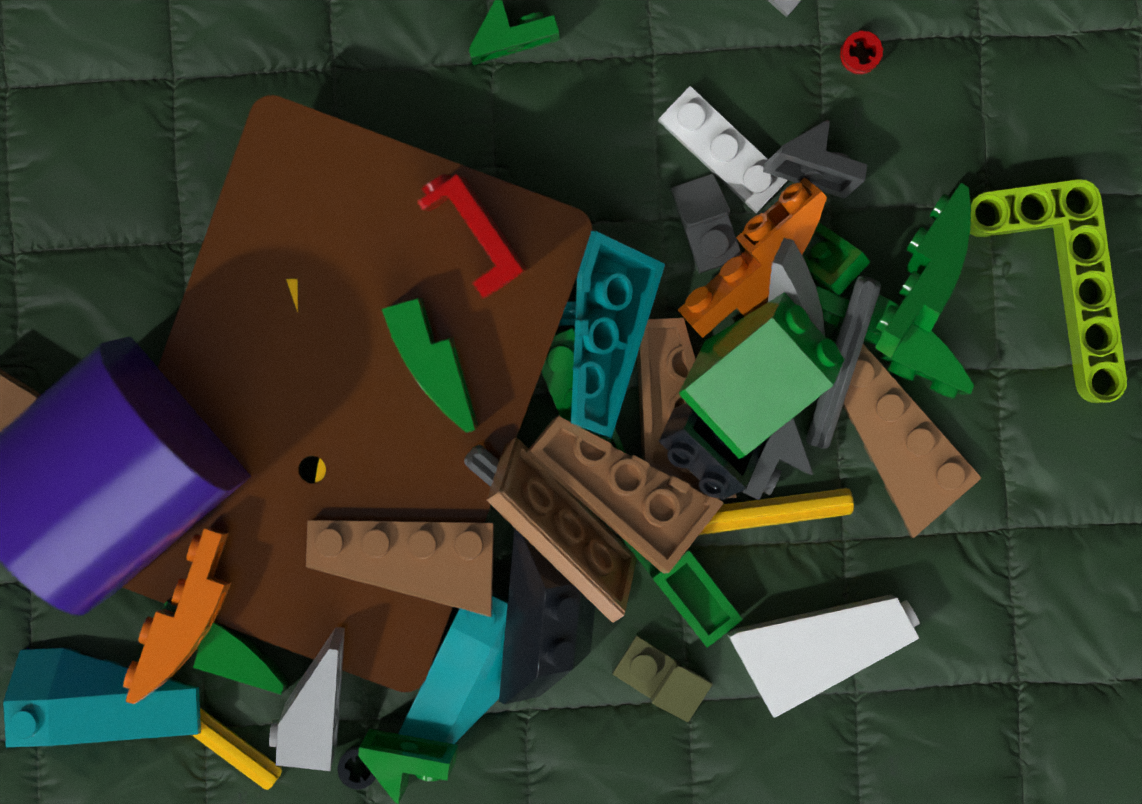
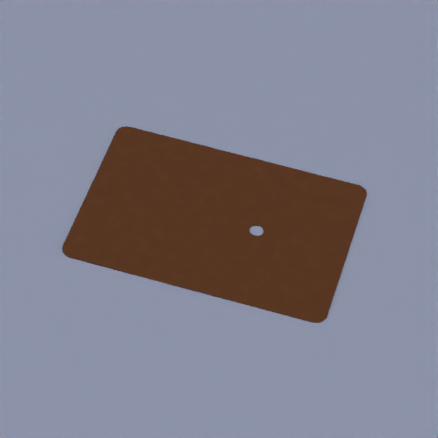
M268 95L258 99L253 104L158 366V369L251 477L122 588L165 603V601L171 602L179 579L187 580L192 562L186 560L194 535L202 536L204 528L210 527L227 532L229 534L214 577L231 582V585L214 622L313 660L335 627L345 628L343 671L399 692H412L418 689L426 680L453 607L307 568L308 520L485 523L491 504L487 501L491 487L465 465L464 458L474 446L482 445L500 460L504 445L517 437L583 259L592 231L589 217L578 208L283 97ZM443 173L450 174L451 177L455 175L465 177L528 269L494 294L484 299L472 282L493 269L496 265L450 199L433 211H424L417 203L426 196L422 188ZM286 279H298V312ZM423 297L435 342L454 338L479 425L476 430L467 433L463 431L423 391L407 368L391 337L382 312L383 308ZM308 456L320 458L326 466L324 478L317 483H308L299 474V465Z

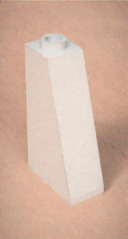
M886 595L735 628L729 631L727 635L767 708L775 718L918 640L919 636L914 627L919 625L920 622L907 600L900 603L897 597Z

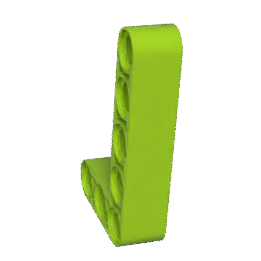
M1077 179L990 191L971 199L970 234L976 237L1053 228L1076 389L1078 394L1090 403H1107L1120 398L1127 387V375L1099 189L1087 180ZM1069 191L1078 192L1083 197L1085 207L1081 214H1076L1068 208L1066 197ZM1024 197L1033 198L1039 204L1040 214L1038 219L1030 220L1022 214L1021 202ZM979 203L988 204L993 208L995 221L992 226H984L977 220L975 210ZM1076 236H1083L1090 242L1091 253L1087 259H1082L1074 253L1073 241ZM1084 280L1092 282L1097 289V298L1092 305L1085 303L1079 295V287ZM1091 325L1099 327L1104 336L1103 344L1098 350L1091 348L1085 339L1086 331ZM1098 370L1104 371L1110 379V387L1104 395L1098 394L1092 386V378Z

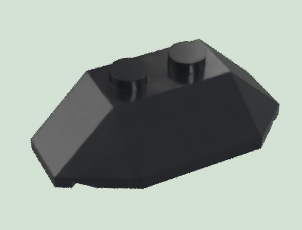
M516 528L514 529L499 702L504 705L540 697L591 653L595 605Z

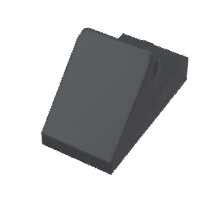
M826 120L784 144L764 164L763 172L795 183H799L805 177L822 192L845 199L865 181L867 164L852 160L843 153L826 151L830 121Z
M713 174L670 188L699 274L722 267L731 258L741 255L728 216L730 214L729 206Z
M794 418L767 438L747 489L741 492L760 500L763 492L770 495L782 472L775 468L779 460L806 474H813Z

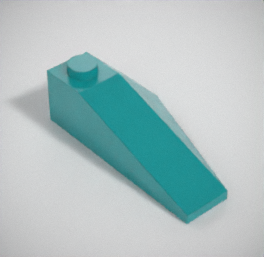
M591 231L577 275L571 424L603 437L612 438L665 264L597 231Z
M493 592L492 618L459 609L398 734L455 744L499 699L508 606L507 598Z
M67 647L22 649L19 651L3 701L6 748L56 746L200 734L199 687L169 678L161 687L136 704L125 701L129 689L123 687L128 668L120 666V663L80 654V651Z

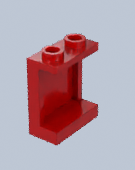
M443 173L422 188L426 196L417 202L421 209L433 211L450 199L496 265L493 269L472 282L483 299L491 296L528 270L465 177L460 175L451 177L450 174Z

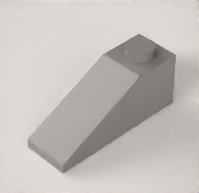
M335 627L285 702L280 720H272L269 746L277 747V766L331 771L338 741L345 628Z

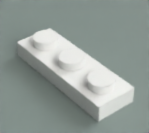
M691 86L684 91L658 120L755 213L788 181L763 172L764 164L768 159Z

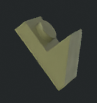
M637 634L612 671L614 676L650 698L652 704L686 722L690 721L713 685Z

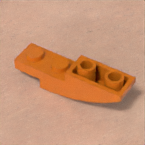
M805 177L799 183H794L787 187L781 193L779 200L766 212L758 214L748 221L744 231L736 237L745 248V251L740 256L728 260L716 277L705 286L695 289L687 297L685 304L678 309L680 314L702 338L735 309L745 317L768 301L772 262L784 238L793 240L801 255L805 251L820 220L827 199L826 195Z
M210 527L204 528L202 536L194 535L186 560L192 562L187 580L179 579L172 596L171 604L177 606L176 612L166 609L155 612L154 618L148 616L142 626L138 643L144 644V648L139 662L134 660L131 662L123 683V687L129 689L126 702L136 704L161 687L183 666L210 630L231 585V582L214 577L229 533Z

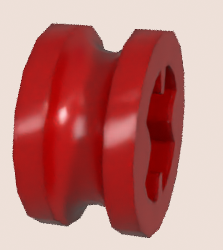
M869 31L852 33L847 37L840 49L842 65L847 71L859 75L871 72L876 68L883 56L881 41L875 34ZM855 42H863L865 49H872L873 57L869 56L866 59L867 64H859L858 57L850 56L849 50H854L857 46Z

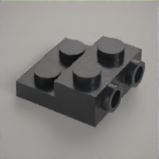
M687 402L673 409L659 439V442L668 450L667 456L669 461L677 467L687 468L700 480V490L707 496L719 498L720 500L747 489L767 441L766 439L746 456L739 459Z

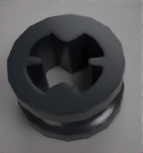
M360 746L348 749L339 760L337 768L338 776L342 783L356 790L367 788L376 779L372 773L368 777L363 773L360 779L351 776L353 768L347 765V761L350 758L354 762L357 760Z

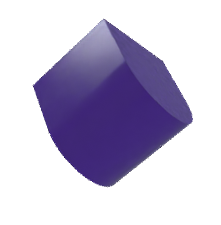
M131 336L103 342L0 431V561L25 586L52 606L72 615L87 614L120 590L245 483L251 475Z

